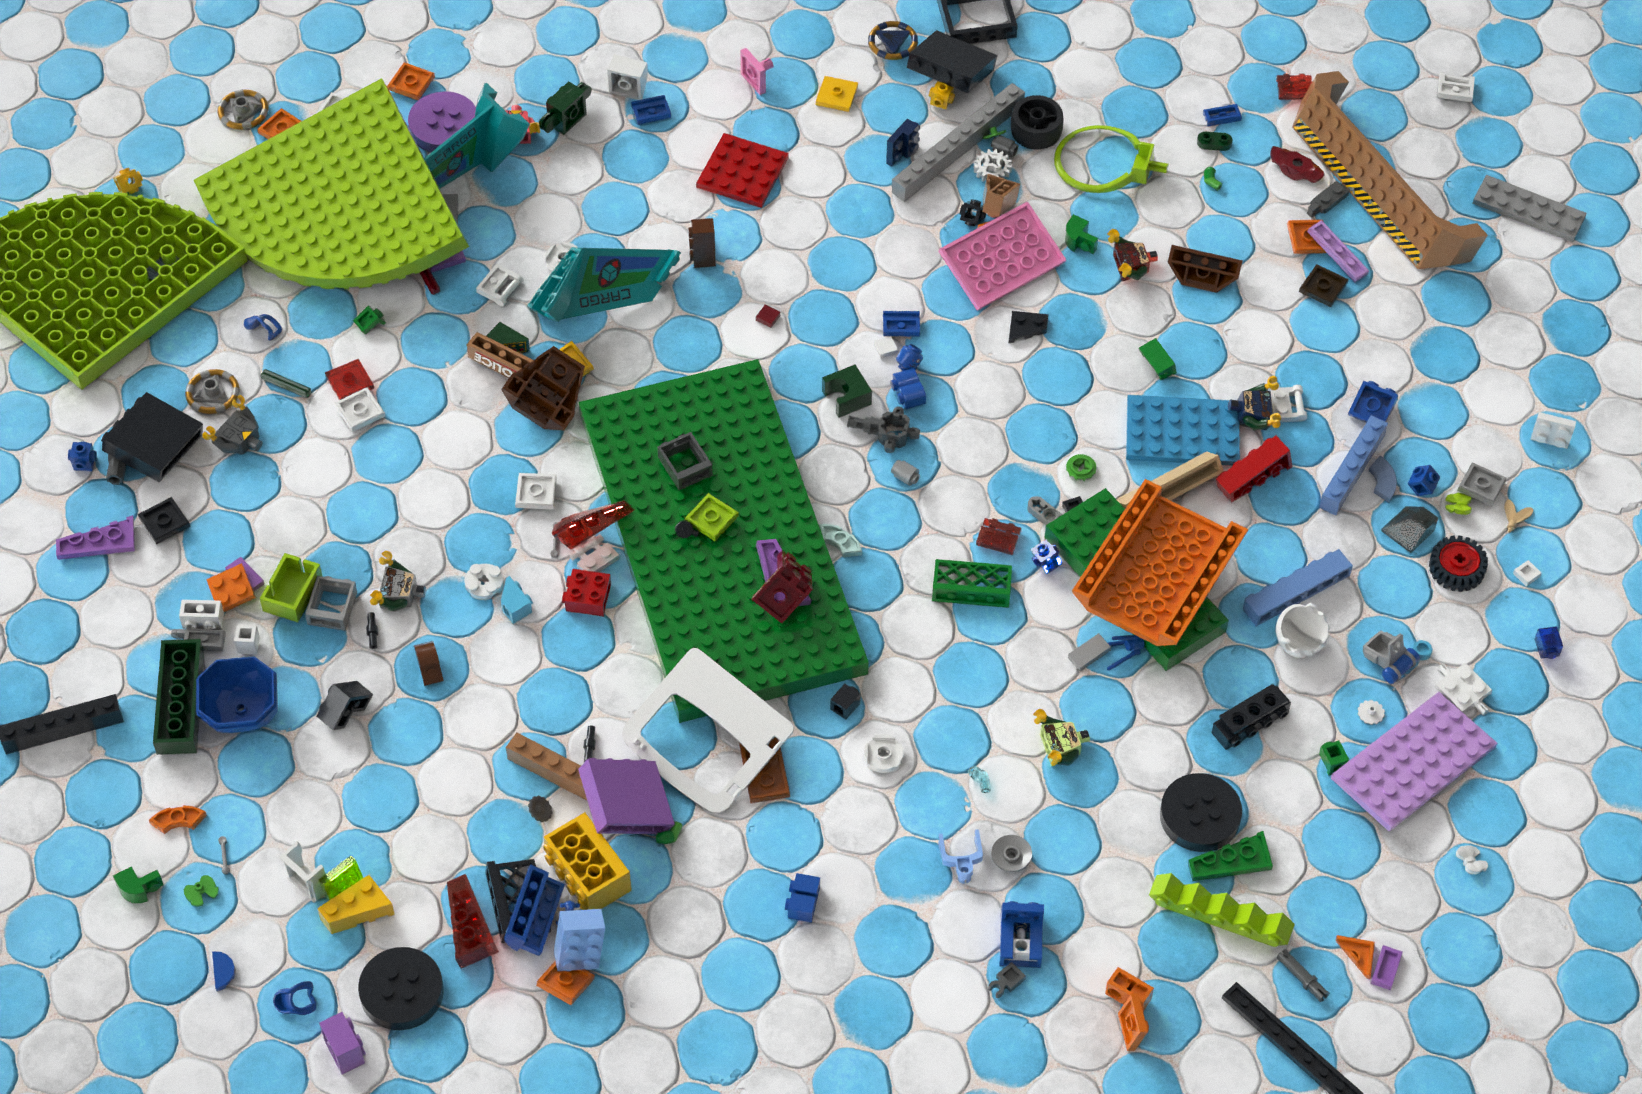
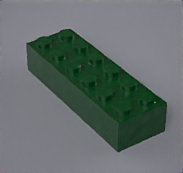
M201 639L161 640L153 745L157 755L197 753L199 717L196 715V679L203 673L204 648Z

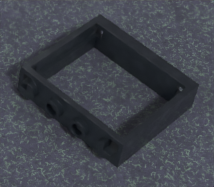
M937 0L947 35L969 44L1017 37V22L1010 0H1002L1009 23L954 30L947 5L983 0Z

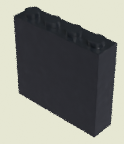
M936 30L910 52L907 68L969 93L994 71L998 55Z
M146 392L142 397H138L134 406L131 409L128 408L121 420H117L112 429L103 435L101 439L102 451L160 482L202 436L203 423Z

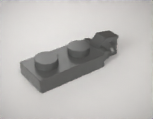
M1335 181L1313 198L1310 202L1311 205L1308 206L1307 214L1310 217H1314L1319 212L1327 213L1349 195L1350 190L1338 181Z

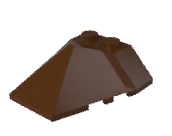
M553 346L539 355L534 361L526 364L518 372H514L501 390L512 409L541 428L565 431L575 415L576 402L578 401V393L585 366Z

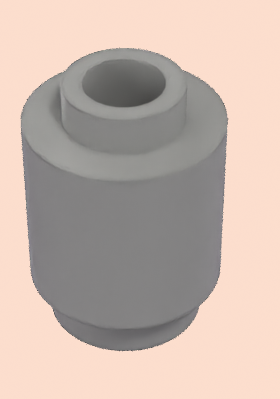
M897 460L891 469L894 477L909 486L916 484L920 478L919 469L904 460Z

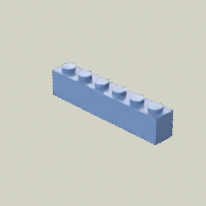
M1372 415L1370 416L1322 494L1319 508L1333 515L1338 514L1385 437L1387 422Z
M1340 549L1328 552L1323 558L1313 560L1308 566L1295 570L1287 577L1280 578L1271 586H1265L1260 592L1248 595L1244 601L1243 611L1255 626H1258L1279 615L1287 607L1299 604L1349 577L1353 565Z

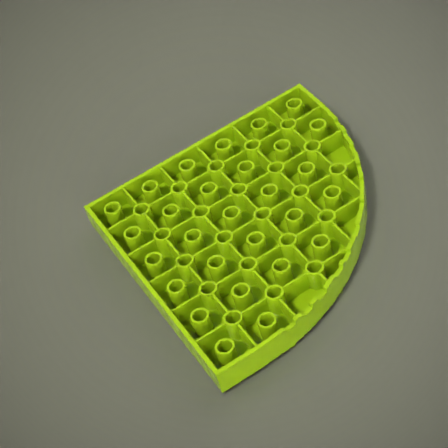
M382 78L193 180L215 224L245 248L244 253L249 261L283 280H291L303 286L311 287L313 285L323 289H334L335 287L349 289V287H372L373 284L378 283L387 284L391 280L397 278L401 280L406 278V275L422 272L469 247Z
M89 192V195L77 196V193L63 195V198L53 200L52 198H47L48 201L38 204L37 202L26 204L24 208L15 212L14 209L8 211L7 215L0 218V323L83 390L247 262V256L244 253L245 248L204 217L200 218L190 210L181 209L179 205L174 204L173 206L167 204L165 200L157 198H144L143 195L136 197L128 196V193L114 192V194ZM161 257L165 265L160 266L156 261ZM149 266L159 273L152 281L149 279L146 269Z

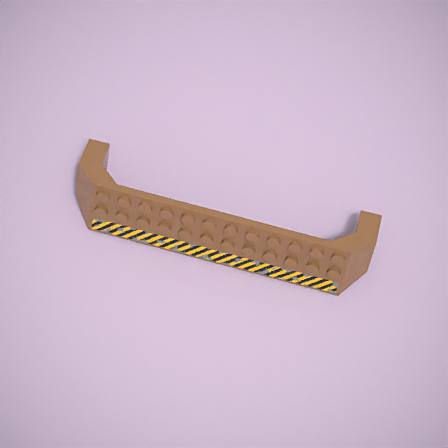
M1339 71L1316 74L1301 101L1292 128L1344 187L1350 190L1352 196L1417 269L1471 262L1487 238V233L1477 223L1458 226L1437 217L1336 105L1349 81Z

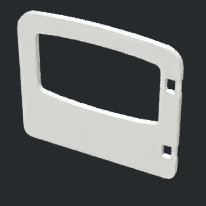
M692 648L623 727L622 736L625 744L640 759L656 761L659 774L665 781L710 813L719 814L730 808L737 797L747 788L776 754L777 750L792 735L794 727L789 720L698 648ZM673 695H678L689 701L715 720L750 753L748 761L719 794H713L691 780L660 755L641 736V731ZM775 737L779 742L771 749L768 744ZM735 784L739 789L731 796L727 792Z

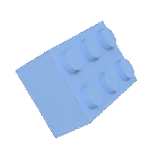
M601 909L560 911L554 947L557 971L599 969L605 933Z

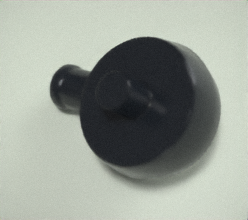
M686 520L678 522L675 526L676 535L682 539L688 538L691 535L697 537L699 531L693 530L692 524Z

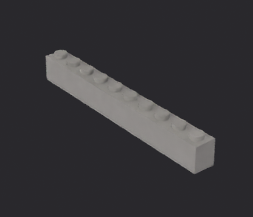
M1013 83L1007 86L892 179V193L903 202H906L979 143L983 136L990 134L989 128L995 126L997 128L1011 117L1017 102L1025 98V92Z

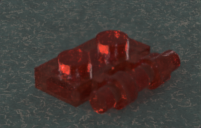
M1289 73L1276 75L1279 100H1302L1312 83V76L1305 75L1304 73H1299V75H1289Z
M985 518L983 525L988 527L981 526L976 545L1013 555L1018 535L1021 534L1022 528L1015 526L1013 523L999 522L995 518H992V520Z

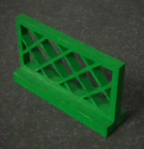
M936 559L932 601L1009 608L1012 565ZM939 566L948 567L949 570L943 572L939 569ZM966 568L969 571L962 574L959 569ZM986 570L988 573L982 576L977 571ZM1004 571L1008 572V574L1000 577L997 572ZM955 573L958 578L952 580L948 576ZM972 574L978 578L973 582L967 578ZM991 576L997 580L992 584L987 580ZM942 579H944L945 581L948 582V584H945V583H937V582H939V581H941ZM961 581H964L967 585H957V584H958L959 582H961ZM982 582V583H984L987 587H981V586H976V585H978L979 583ZM1002 584V585H1003L1004 587H1006L1007 589H1005V588H996V586Z

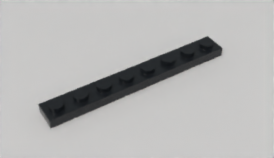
M1239 983L1233 984L1222 995V999L1329 1094H1364Z

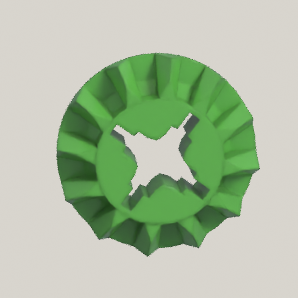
M1084 454L1074 455L1067 461L1066 471H1068L1069 477L1073 476L1075 480L1082 479L1085 481L1087 478L1091 479L1096 473V463L1090 456ZM1084 464V469L1079 472L1078 468Z

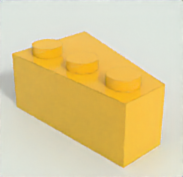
M367 875L317 908L320 920L331 934L357 927V924L369 921V923L376 921V918L395 915L391 901L370 875Z

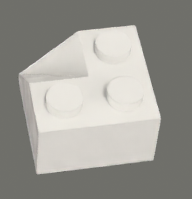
M614 54L607 68L609 93L642 100L648 76L647 62Z

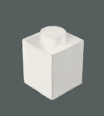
M237 625L234 639L237 654H257L260 640L257 625Z

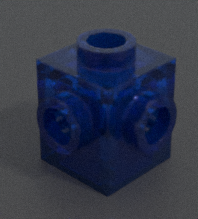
M1047 539L1030 549L1034 556L1031 558L1037 568L1041 567L1046 574L1063 564L1058 555L1060 551L1054 543L1051 545Z

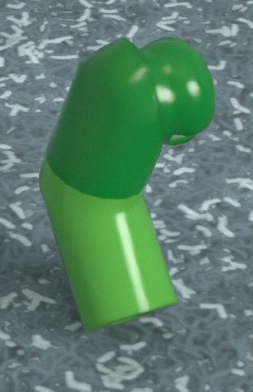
M1207 167L1204 170V182L1218 191L1222 187V183L1215 179V168Z
M674 821L675 825L670 830L656 834V842L661 844L676 842L683 825L680 822Z

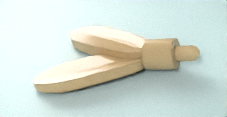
M1507 499L1504 509L1509 522L1507 526L1508 533L1515 529L1516 524L1528 519L1533 513V508L1526 507L1516 513L1514 503Z

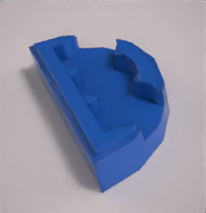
M212 951L215 989L217 992L225 989L231 980L234 979L236 969L233 960L227 954Z

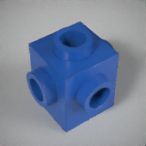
M84 441L73 442L72 448L68 450V460L71 461L73 470L93 471L97 452L93 449L92 443Z
M1431 465L1418 466L1413 470L1408 485L1417 496L1433 494L1440 476Z

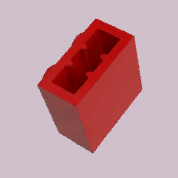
M572 569L571 576H567L566 580L567 592H563L562 596L565 610L604 617L611 588V575Z

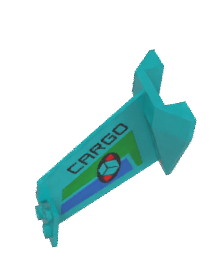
M484 83L478 96L475 117L424 158L440 189L481 163L490 172H493L524 139L530 124L520 114H508L495 101L497 92L488 83Z
M571 247L537 290L527 307L549 320L559 322L562 319L651 302L662 287L659 283H662V281L669 277L670 269L679 262L681 252L671 249Z

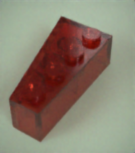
M463 874L448 881L447 890L451 910L455 959L460 969L499 951L467 875Z

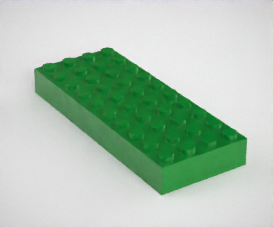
M1105 488L1047 524L1044 538L1081 577L1125 508ZM1206 597L1177 645L1156 646L1144 640V648L1167 671L1226 633L1229 620Z

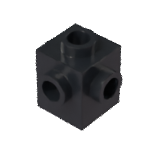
M971 199V201L962 204L959 213L961 215L960 220L965 221V224L975 226L984 221L986 213L982 212L983 205H981V201ZM973 209L977 210L976 215H973Z

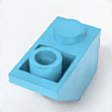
M508 576L501 597V606L503 613L514 624L532 613L531 604L533 602L528 594L522 592L520 584Z

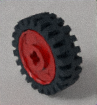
M1455 535L1450 536L1449 539L1445 537L1433 548L1429 561L1430 574L1433 573L1432 578L1434 580L1437 579L1439 585L1444 583L1443 588L1445 589L1450 586L1451 591H1455L1456 588H1458V592H1463L1464 588L1466 591H1469L1471 587L1474 589L1478 584L1480 585L1484 579L1488 567L1487 553L1485 550L1482 551L1483 547L1481 545L1477 546V541L1473 540L1470 542L1469 537H1466L1465 540L1460 535H1458L1457 539Z

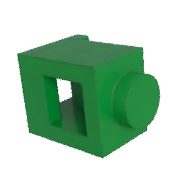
M1339 740L1326 742L1320 748L1319 755L1327 769L1328 776L1332 775L1349 761Z

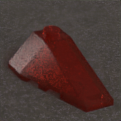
M624 500L572 514L554 525L552 535L571 550L630 514L634 509Z

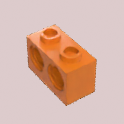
M1117 967L1107 981L1105 994L1123 1005L1130 994H1139L1140 1001L1143 1002L1145 1010L1152 999L1154 988Z

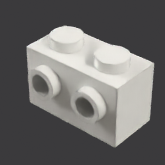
M182 600L179 618L183 629L222 630L224 611L221 601Z

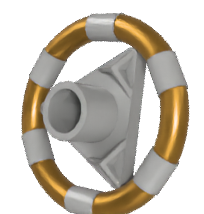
M242 89L226 95L220 101L217 113L220 121L227 127L245 130L259 125L266 118L269 106L265 97L259 92ZM244 96L254 97L261 104L248 102V99ZM229 101L235 122H232L224 115V109ZM261 110L259 116L256 119H254L253 121L245 122L247 119H249Z
M210 369L198 373L189 381L186 386L185 397L188 404L194 410L204 414H216L226 411L232 406L233 399L235 401L238 399L240 387L237 379L229 372L220 369ZM218 376L223 377L232 384L233 389L229 400ZM208 378L203 382V387L192 396L196 383L201 379ZM197 402L222 404L215 407H204Z

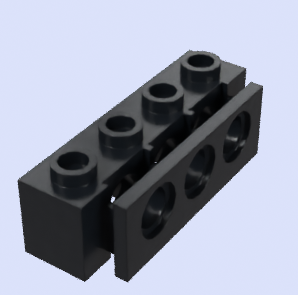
M1271 684L1219 715L1220 719L1213 723L1212 734L1225 750L1230 747H1236L1245 738H1251L1256 735L1260 729L1270 727L1275 720L1285 718L1289 714L1291 702L1277 685Z

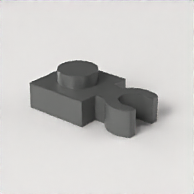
M1011 962L996 974L998 980L992 981L988 986V990L991 991L993 988H998L999 991L996 993V998H1000L1003 996L1006 988L1011 992L1026 980V975Z

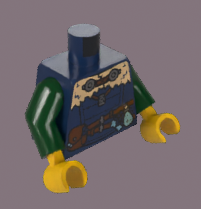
M1270 376L1267 384L1262 383L1242 391L1237 400H1229L1228 410L1237 412L1239 423L1245 424L1253 430H1267L1270 425L1274 428L1280 427L1281 416L1279 413L1272 414L1271 391H1268L1269 388L1271 390L1279 388L1276 376Z

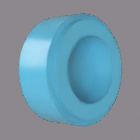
M1424 640L1415 642L1412 648L1419 654L1420 660L1429 659L1433 650L1431 644Z

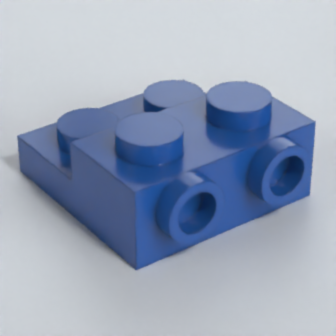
M1363 380L1348 415L1366 423L1371 415L1386 422L1398 400V394L1390 388L1383 389L1378 387L1379 385L1373 381L1366 382Z

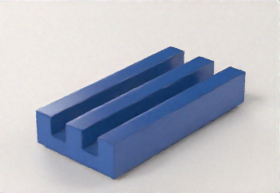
M1237 104L1203 110L1207 126L1237 122L1242 119Z

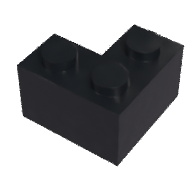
M358 681L333 684L328 690L325 701L320 705V710L316 717L332 730L343 729L346 727L353 712L366 709L373 693Z

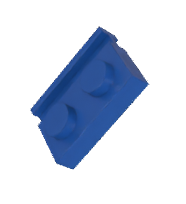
M665 95L631 102L637 125L671 118V111Z
M883 311V336L920 337V311Z

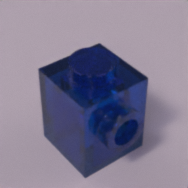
M1557 626L1538 629L1534 640L1540 658L1554 659L1560 656L1563 643Z

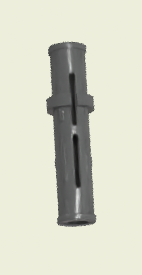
M1287 949L1282 951L1284 954L1280 952L1277 959L1303 984V988L1309 990L1319 1002L1324 1001L1323 997L1326 999L1330 993L1317 981L1318 978L1315 975L1312 976Z

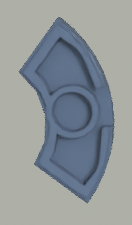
M1379 456L1369 467V472L1376 480L1374 494L1390 502L1396 490V475L1388 461Z

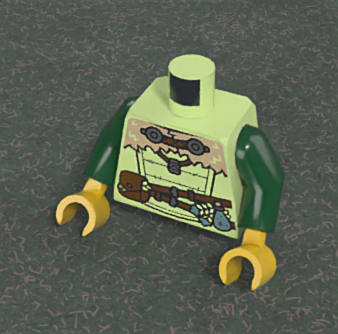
M1043 709L1036 710L1033 713L1034 716H1037L1034 722L1035 724L1042 723L1040 737L1051 767L1057 764L1071 765L1081 753V743L1090 741L1088 731L1077 732L1073 722H1066L1047 716Z

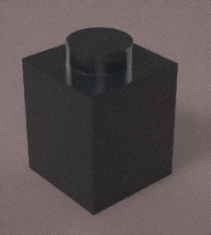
M844 683L830 699V710L847 719L859 706L861 693L855 687H850Z

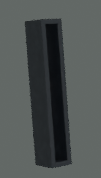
M113 694L0 725V741L5 754H10L124 722L117 696Z

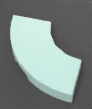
M819 524L825 544L835 546L841 551L843 557L862 555L861 546L852 534L836 525Z

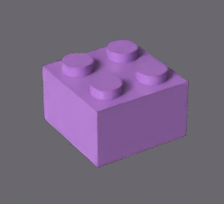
M340 1012L319 1022L324 1042L341 1075L365 1064L363 1056L366 1053L363 1048V1042L359 1034L356 1035L350 1017L345 1018L343 1012Z

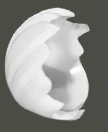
M1312 603L1306 606L1294 604L1287 607L1280 614L1276 623V636L1280 646L1286 653L1296 658L1314 656L1316 652H1319L1327 645L1326 641L1329 638L1328 631L1330 626L1326 622L1325 614L1315 608L1316 605Z

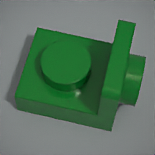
M369 305L353 320L364 334L370 332L379 322L383 325L386 323L382 318L384 314L378 308L374 310Z

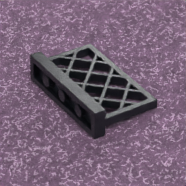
M534 859L496 864L495 861H489L486 864L485 874L501 943H506L504 936L513 913L509 911L508 907L512 903L516 904L517 900L515 898L519 895L522 885L518 886L513 883L512 879L515 875L525 879L526 875L519 870L522 867L530 866V864L536 867ZM508 869L513 874L507 879L501 875L500 870ZM508 885L517 890L513 897L504 891Z

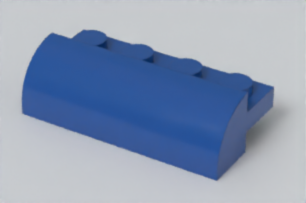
M531 864L528 867L504 940L515 951L521 948L540 956L565 884L548 877L549 872Z

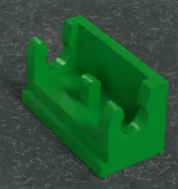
M1156 338L1139 347V351L1155 370L1160 380L1177 373L1174 361Z

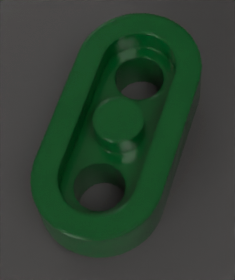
M1205 131L1201 132L1197 137V145L1202 149L1226 151L1232 147L1233 139L1227 133Z

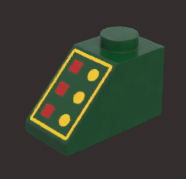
M499 322L486 335V337L518 353L530 350L529 338L502 322Z

